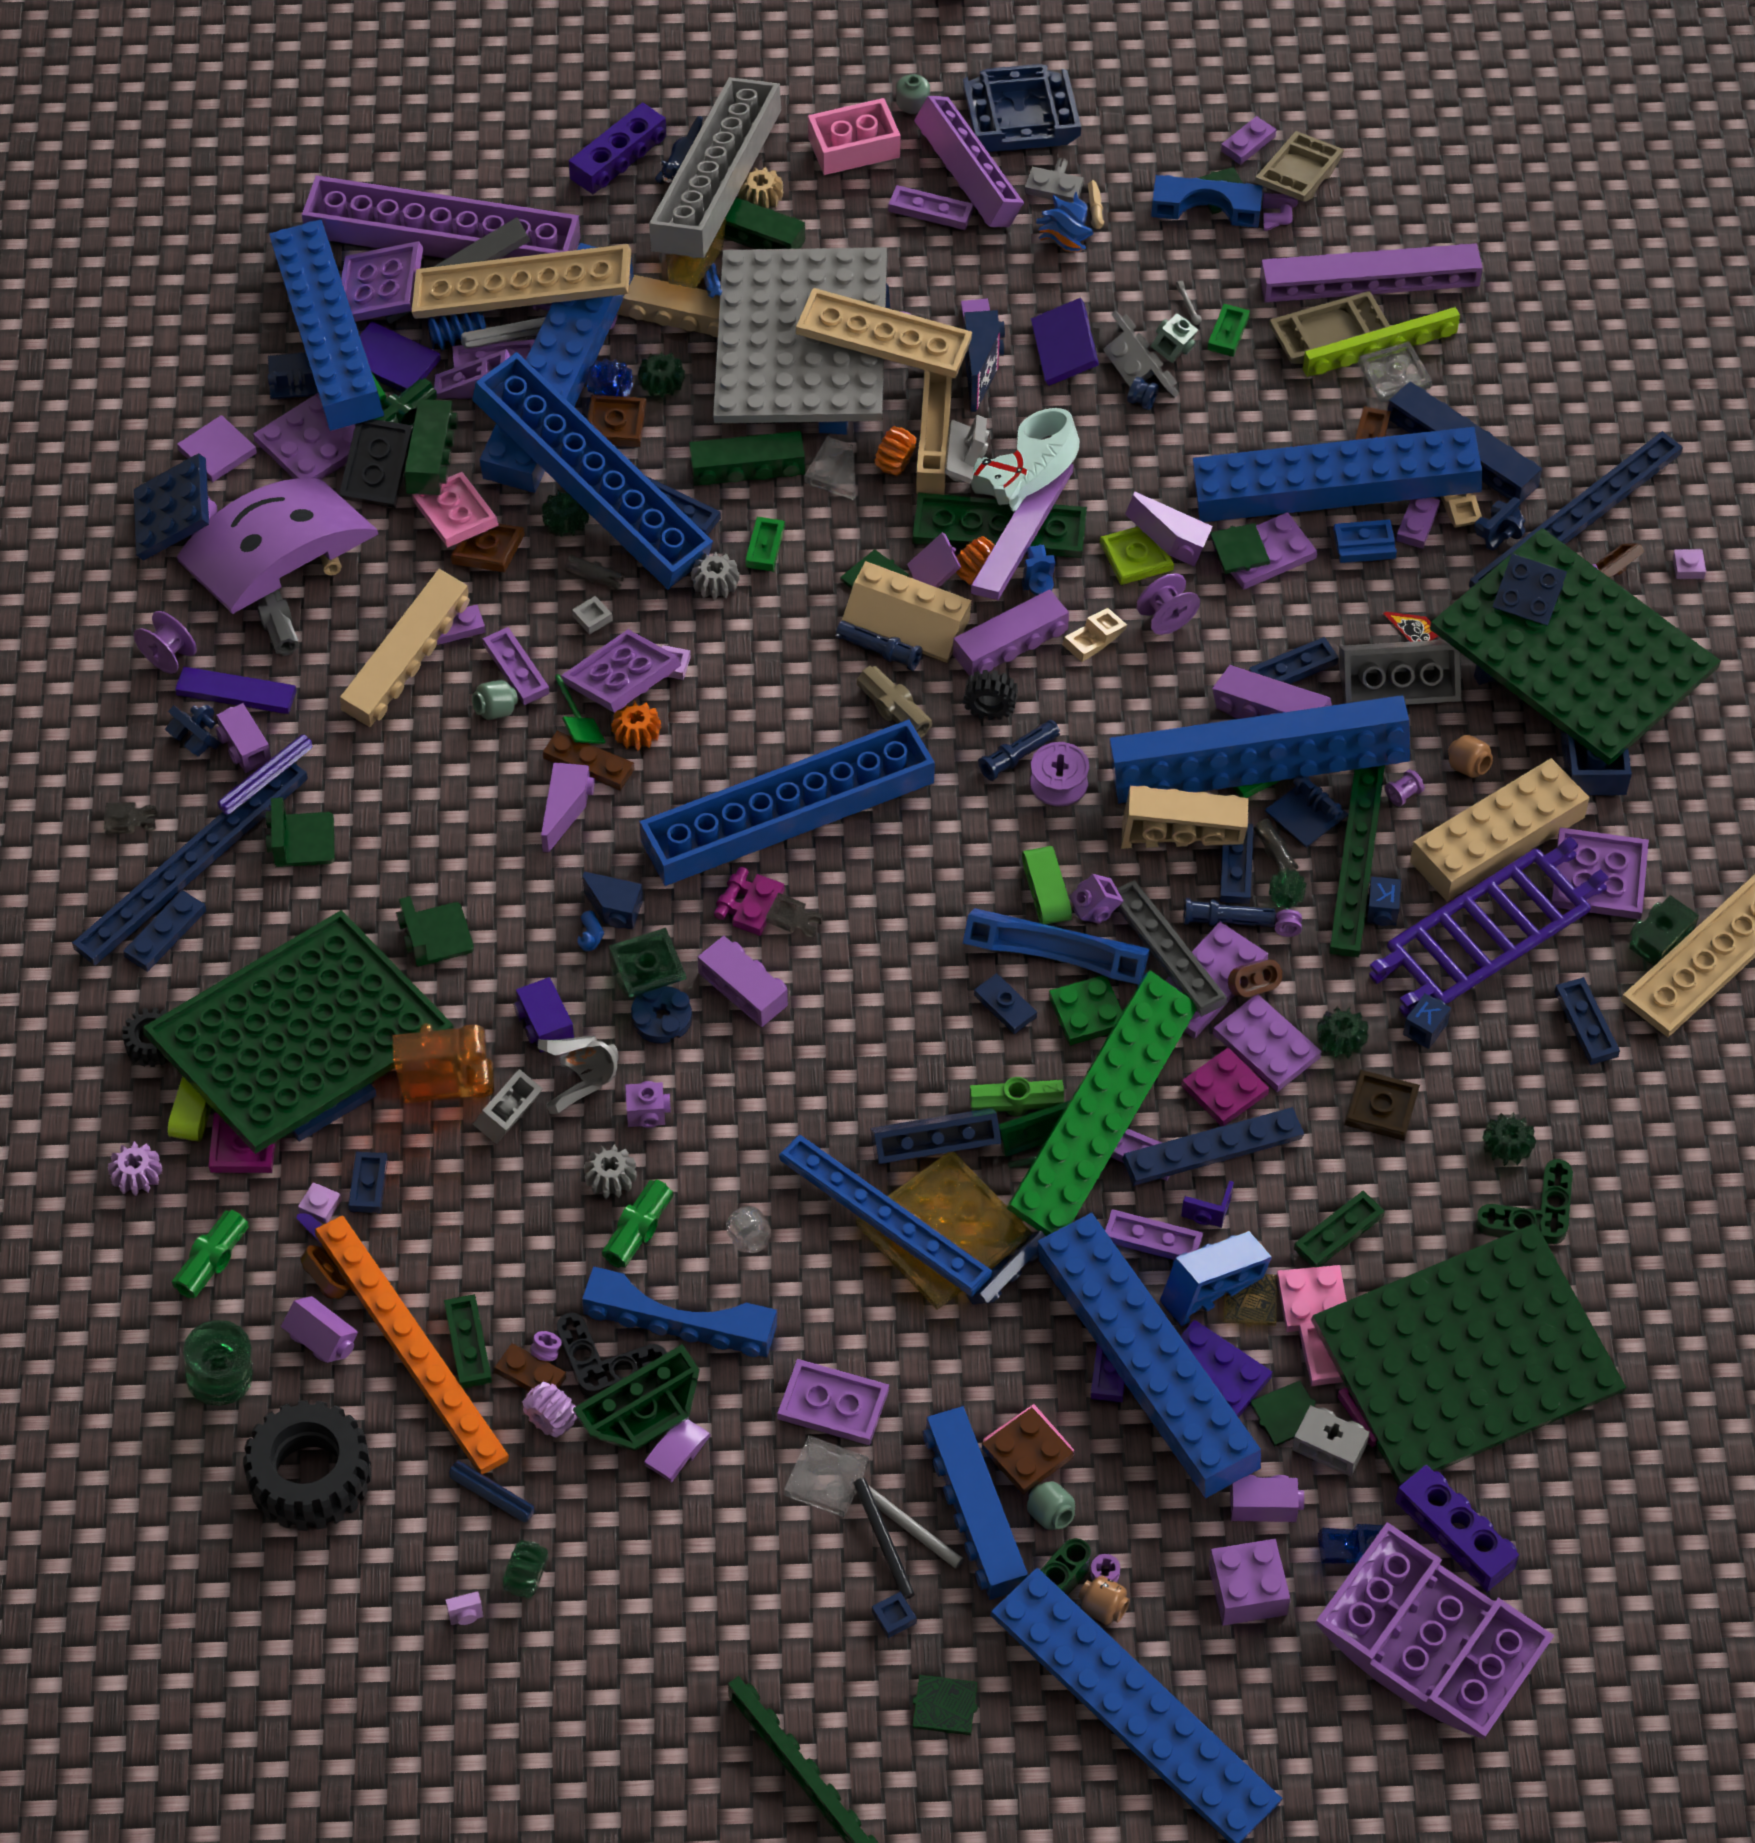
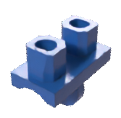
M1044 545L1028 547V559H1025L1022 578L1023 591L1030 589L1036 596L1049 589L1052 591L1054 586V555L1047 556Z

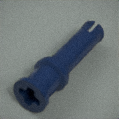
M844 620L837 627L836 638L883 655V658L888 662L896 661L906 665L908 670L914 671L921 660L923 652L921 646H910L901 642L898 637H891L890 639Z
M1048 720L1014 743L1000 745L993 754L988 757L982 756L978 759L981 772L988 780L994 781L998 778L999 773L1007 768H1015L1019 760L1058 737L1060 735L1058 725L1053 720Z
M1185 898L1183 924L1188 925L1190 922L1208 923L1209 927H1214L1217 923L1222 922L1274 928L1276 912L1275 908L1221 905L1216 900L1197 902L1191 901L1190 898Z

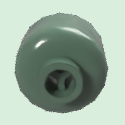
M917 74L903 76L896 85V104L899 109L906 113H919L927 96H930V84L927 79Z
M504 680L482 683L478 685L476 692L472 695V704L476 714L481 715L486 720L511 715L514 705L518 701L515 689L511 688Z
M1054 1481L1036 1485L1031 1490L1027 1502V1510L1043 1528L1048 1530L1063 1529L1071 1523L1075 1516V1500L1060 1484Z

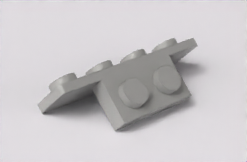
M1116 310L1111 313L1124 332L1103 348V350L1127 384L1131 387L1136 377H1141L1144 381H1147L1155 374L1174 397L1179 395V392L1174 387L1177 381L1168 370L1163 372L1160 368L1163 362L1154 351L1149 353L1146 349L1150 344L1141 333L1135 334L1133 329L1136 328V325L1127 314L1122 317Z
M976 415L971 427L951 420L948 432L945 474L952 480L971 483L975 463L978 457L983 459L988 448V443L986 442L989 435V430L986 429L987 418Z

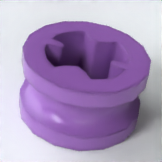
M1287 909L1276 913L1275 931L1277 934L1292 937L1301 933L1302 915L1298 911Z
M548 1331L537 1332L534 1335L530 1352L539 1360L553 1361L558 1357V1350L562 1343L561 1339Z
M1101 1554L1095 1557L1090 1571L1092 1581L1101 1576L1102 1566L1106 1565L1109 1566L1110 1572L1105 1577L1117 1583L1121 1569L1117 1558L1109 1554Z

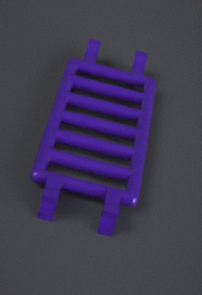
M1571 836L1546 855L1539 849H1532L1389 940L1387 947L1391 954L1372 962L1370 968L1373 971L1369 973V976L1378 984L1391 972L1403 965L1421 985V988L1400 997V1002L1403 1005L1399 1007V1011L1406 1018L1425 993L1448 1004L1589 913L1591 906L1586 900L1593 895H1599L1607 890V886L1604 883L1608 881L1609 877L1600 869L1586 882L1574 888L1556 868L1563 862L1571 861L1577 855L1574 849L1578 848V844ZM1535 862L1576 907L1562 915L1522 870ZM1512 878L1552 922L1538 930L1498 885ZM1488 892L1528 938L1514 946L1476 904L1475 900ZM1465 908L1504 953L1490 961L1452 919L1451 915ZM1441 923L1477 963L1480 969L1466 976L1426 931ZM1417 938L1456 984L1442 992L1402 946Z

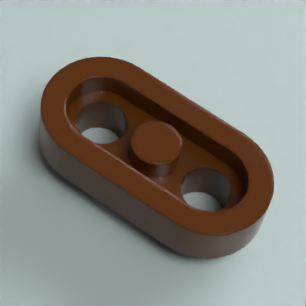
M1271 959L1258 960L1236 967L1228 976V988L1236 997H1251L1273 990L1281 983L1282 969L1275 960Z
M315 1245L307 1247L300 1257L305 1272L312 1276L324 1296L330 1299H342L351 1288L342 1273L324 1249Z

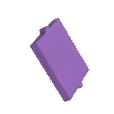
M944 533L936 537L907 564L915 580L937 588L961 568L955 555L956 549L951 546Z

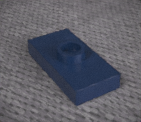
M997 973L974 989V996L1013 1034L1037 1018V1011Z

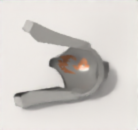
M582 1036L561 1040H538V1049L555 1056L562 1054L559 1057L561 1066L573 1069L583 1080V1082L577 1083L547 1102V1109L550 1114H558L577 1100L601 1089L602 1085L610 1082L616 1075L619 1056L614 1044L607 1045L602 1041H597L595 1036ZM592 1069V1071L580 1075L585 1070Z

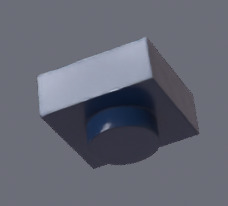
M901 1591L872 1606V1613L887 1638L917 1624V1617Z

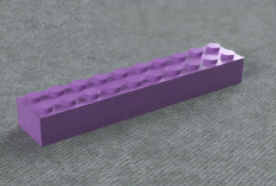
M317 175L302 213L303 224L322 219L328 241L380 249L419 241L423 247L422 255L445 259L516 217L521 222L531 241L501 259L577 250L581 238L579 215Z

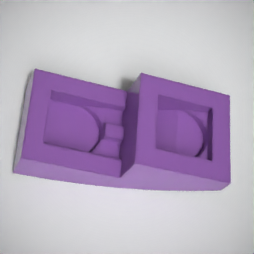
M687 1419L668 1431L644 1461L645 1466L672 1483L689 1459L693 1461L711 1435Z

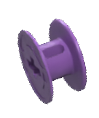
M1174 573L1158 578L1141 593L1137 601L1136 609L1141 615H1154L1151 619V629L1156 634H1169L1180 629L1192 619L1200 607V598L1197 594L1192 592L1183 593L1186 587V580L1183 575Z
M156 611L152 616V622L156 631L152 633L143 628L136 629L133 634L139 650L154 666L163 672L173 674L179 668L174 654L178 652L185 656H193L197 651L196 643L191 634L177 619L168 613Z
M1052 742L1040 747L1034 753L1031 761L1032 774L1030 786L1036 798L1045 804L1057 807L1071 805L1078 802L1085 795L1088 787L1087 775L1090 768L1088 758L1083 750L1070 743ZM1063 772V776L1058 777L1056 773Z

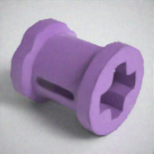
M1409 769L1396 782L1386 784L1385 792L1389 800L1394 805L1400 807L1405 804L1407 798L1415 793L1420 794L1424 791L1425 787L1419 774Z

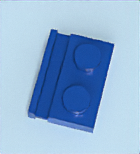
M1390 520L1334 524L1333 532L1340 563L1396 559L1397 549L1395 548Z

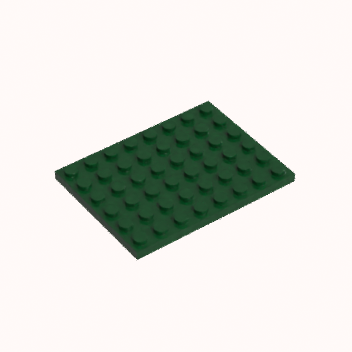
M1543 528L1516 549L1513 554L1567 571L1562 591L1558 596L1548 626L1492 608L1511 555L1436 617L1430 625L1431 631L1600 758L1608 766L1716 671L1721 660Z
M342 910L143 1027L144 1035L255 1154L450 1035L454 1029V1025Z
M1536 1223L1314 1314L1311 1318L1351 1398L1374 1435L1376 1445L1398 1487L1426 1464L1433 1471L1442 1470L1620 1394L1626 1389V1385Z

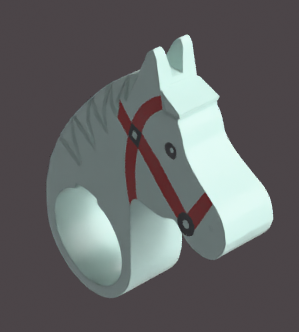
M1049 408L1038 411L1028 416L1020 424L1015 453L1002 455L995 459L983 457V459L978 458L971 481L974 493L995 496L998 505L1010 504L1011 510L1014 512L1026 496L1045 487L1061 475L1073 462L1079 451L1080 441L1070 412L1061 408Z

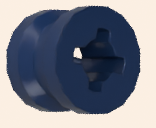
M1136 377L1129 389L1127 402L1131 404L1138 403L1143 409L1150 410L1157 398L1159 385L1156 383L1148 384L1143 378Z

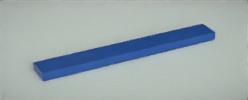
M799 1134L779 1154L781 1162L969 1296L973 1297L992 1277V1270L802 1135Z

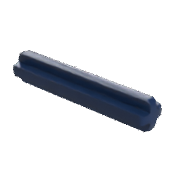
M456 1461L450 1468L449 1477L520 1521L528 1522L535 1511L532 1504L464 1463Z

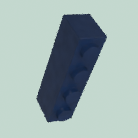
M992 1108L870 1128L874 1158L879 1164L1001 1144L997 1112Z

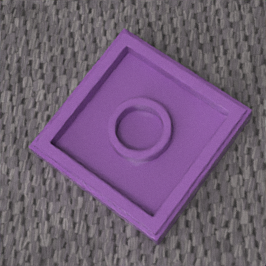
M222 415L177 444L178 451L187 459L198 453L206 458L207 478L212 482L257 453L256 446Z

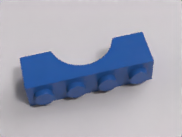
M1156 175L1151 217L1178 220L1189 208L1211 204L1222 209L1228 216L1231 225L1258 228L1263 186L1222 180L1213 181L1199 178L1174 177L1171 175Z

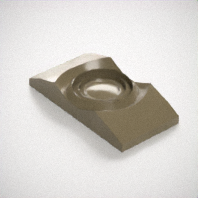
M1295 131L1255 177L1254 183L1303 202L1313 198L1322 181L1330 178L1343 156L1344 149Z
M1370 291L1269 320V325L1289 361L1294 364H1303L1305 351L1390 326Z

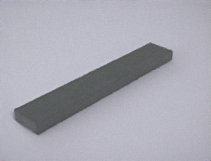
M516 217L434 267L501 259L531 240ZM411 311L388 315L385 318L391 324Z
M1133 880L1117 888L1124 901L1117 907L1118 911L1146 947L1150 949V952L1181 992L1192 1000L1199 1015L1202 1017L1228 1004L1226 995L1138 883Z

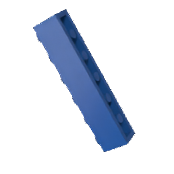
M964 1406L928 1416L926 1430L922 1431L927 1449L933 1448L936 1456L933 1458L936 1474L938 1477L943 1476L946 1483L943 1486L947 1503L949 1505L954 1504L957 1513L954 1514V1520L958 1532H964L968 1541L964 1543L970 1562L974 1560L976 1562L978 1570L975 1571L978 1586L980 1590L986 1589L989 1600L1008 1595L1028 1576Z

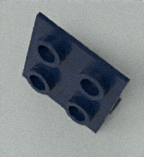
M306 353L268 356L270 399L314 396L318 393Z
M1512 553L1492 608L1548 626L1558 596L1562 591L1567 571Z
M1297 776L1293 782L1296 787L1266 808L1265 812L1307 848L1344 820L1348 813L1341 808L1339 803H1335L1330 799L1328 793L1322 792L1321 787L1314 785L1308 776Z

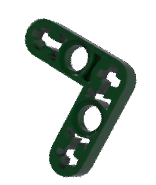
M1553 1159L1546 1164L1542 1179L1540 1210L1486 1204L1478 1211L1476 1218L1477 1229L1484 1235L1501 1238L1520 1230L1515 1227L1513 1222L1516 1219L1522 1218L1527 1220L1530 1225L1537 1224L1547 1244L1561 1243L1566 1237L1569 1225L1573 1176L1570 1164L1561 1159ZM1554 1171L1560 1172L1561 1180L1559 1186H1554ZM1551 1196H1557L1563 1200L1564 1204L1561 1207H1553L1547 1202V1199ZM1487 1216H1493L1494 1224L1488 1223ZM1505 1217L1509 1218L1507 1227L1504 1226ZM1552 1217H1557L1556 1233L1550 1232Z

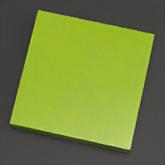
M1138 526L1100 537V544L1120 585L1174 570V563L1171 557Z

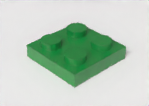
M1104 975L1049 990V999L1069 1046L1109 1035L1122 1014V1009L1108 977Z

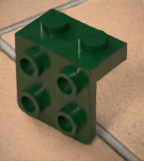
M271 798V810H266L267 828H271V835H266L267 853H273L275 868L333 863L335 861L334 815L331 812L286 815L283 798Z
M411 896L399 899L401 911L396 912L397 922L400 930L405 929L407 935L403 936L407 954L413 953L417 967L470 954L474 951V944L460 903L453 902L415 912Z

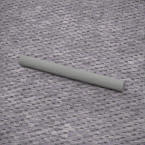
M869 1486L876 1505L881 1512L955 1569L960 1567L964 1560L960 1555Z

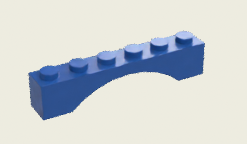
M976 908L968 914L963 944L994 951L1023 953L1054 959L1092 970L1112 979L1138 985L1144 977L1150 949Z
M594 1266L582 1298L583 1312L592 1319L599 1321L611 1320L619 1322L622 1326L628 1328L640 1327L649 1329L657 1335L670 1334L678 1336L687 1342L699 1341L711 1344L713 1347L721 1350L733 1349L741 1351L750 1357H768L777 1328L776 1309L744 1303L730 1309L715 1312L677 1310L662 1305L644 1295L629 1281L625 1274Z

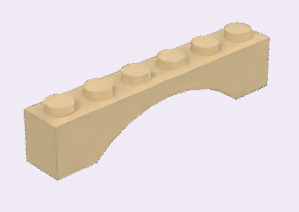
M924 370L916 494L944 495L953 378Z

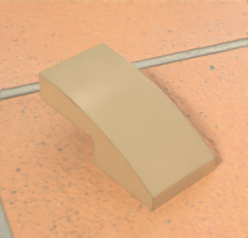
M1468 493L1440 496L1455 528L1475 524L1482 517L1475 495Z
M1106 608L1088 617L1084 627L1065 636L1062 645L1083 662L1115 640L1126 629L1127 624L1109 608Z

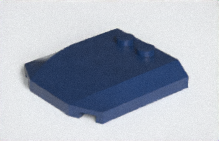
M1042 64L988 68L980 71V77L968 81V77L963 79V91L972 131L988 152L1068 145L1081 136V123L1066 69H1062L1061 73L1048 71L1047 65Z

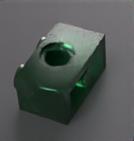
M1670 895L1663 903L1657 902L1652 907L1648 915L1649 917L1644 922L1639 920L1633 926L1630 932L1632 939L1629 948L1655 966L1696 928L1699 915Z

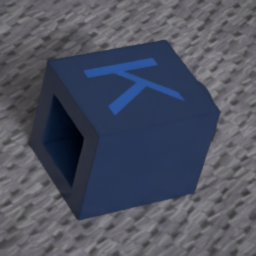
M1371 877L1366 923H1373L1379 926L1397 925L1401 879Z
M1425 993L1407 1016L1403 1035L1430 1049L1447 1026L1451 1007L1447 1006L1441 999L1433 998Z

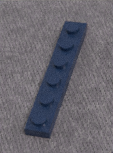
M1293 1107L1127 1152L1124 1153L1122 1160L1133 1186L1297 1141L1303 1138L1304 1131Z

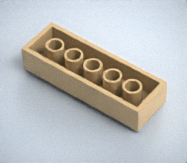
M1550 758L1413 841L1410 862L1448 902L1556 836L1560 827L1569 828L1584 819L1590 797Z

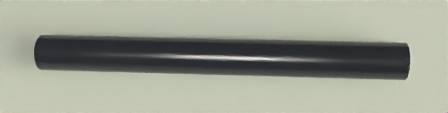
M865 1478L857 1479L853 1484L899 1592L901 1591L905 1599H909L915 1593Z

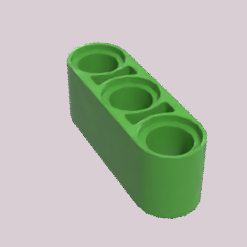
M1053 846L1022 851L1023 867L1040 923L1047 925L1072 920L1069 897Z

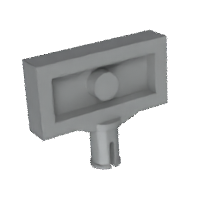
M1058 158L1054 171L1032 166L1025 185V194L1053 200V195L1063 201L1073 202L1075 192H1077L1078 197L1080 196L1084 178L1066 174L1065 170L1068 161L1063 159L1062 162V158Z

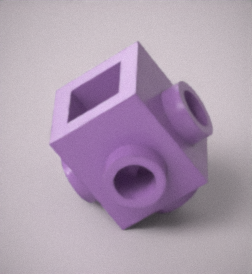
M1092 874L1088 879L1082 881L1069 896L1074 905L1073 910L1081 920L1098 924L1106 921L1111 916V913L1124 902L1111 878Z
M645 1081L640 1084L625 1085L628 1127L643 1126L645 1128H652L657 1125H665V1113L671 1112L670 1094H663V1082Z

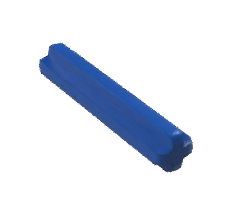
M712 262L709 265L703 264L701 270L708 296L710 298H713L715 295L721 296L722 289L715 264Z

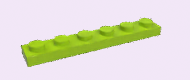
M1456 307L1305 351L1303 371L1307 377L1324 374L1330 370L1348 367L1364 360H1371L1391 352H1398L1408 347L1422 345L1435 339L1449 337L1458 331L1460 314Z

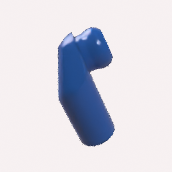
M586 911L580 917L586 932L582 933V937L578 936L577 943L582 950L592 951L599 945L604 936V930L593 911Z

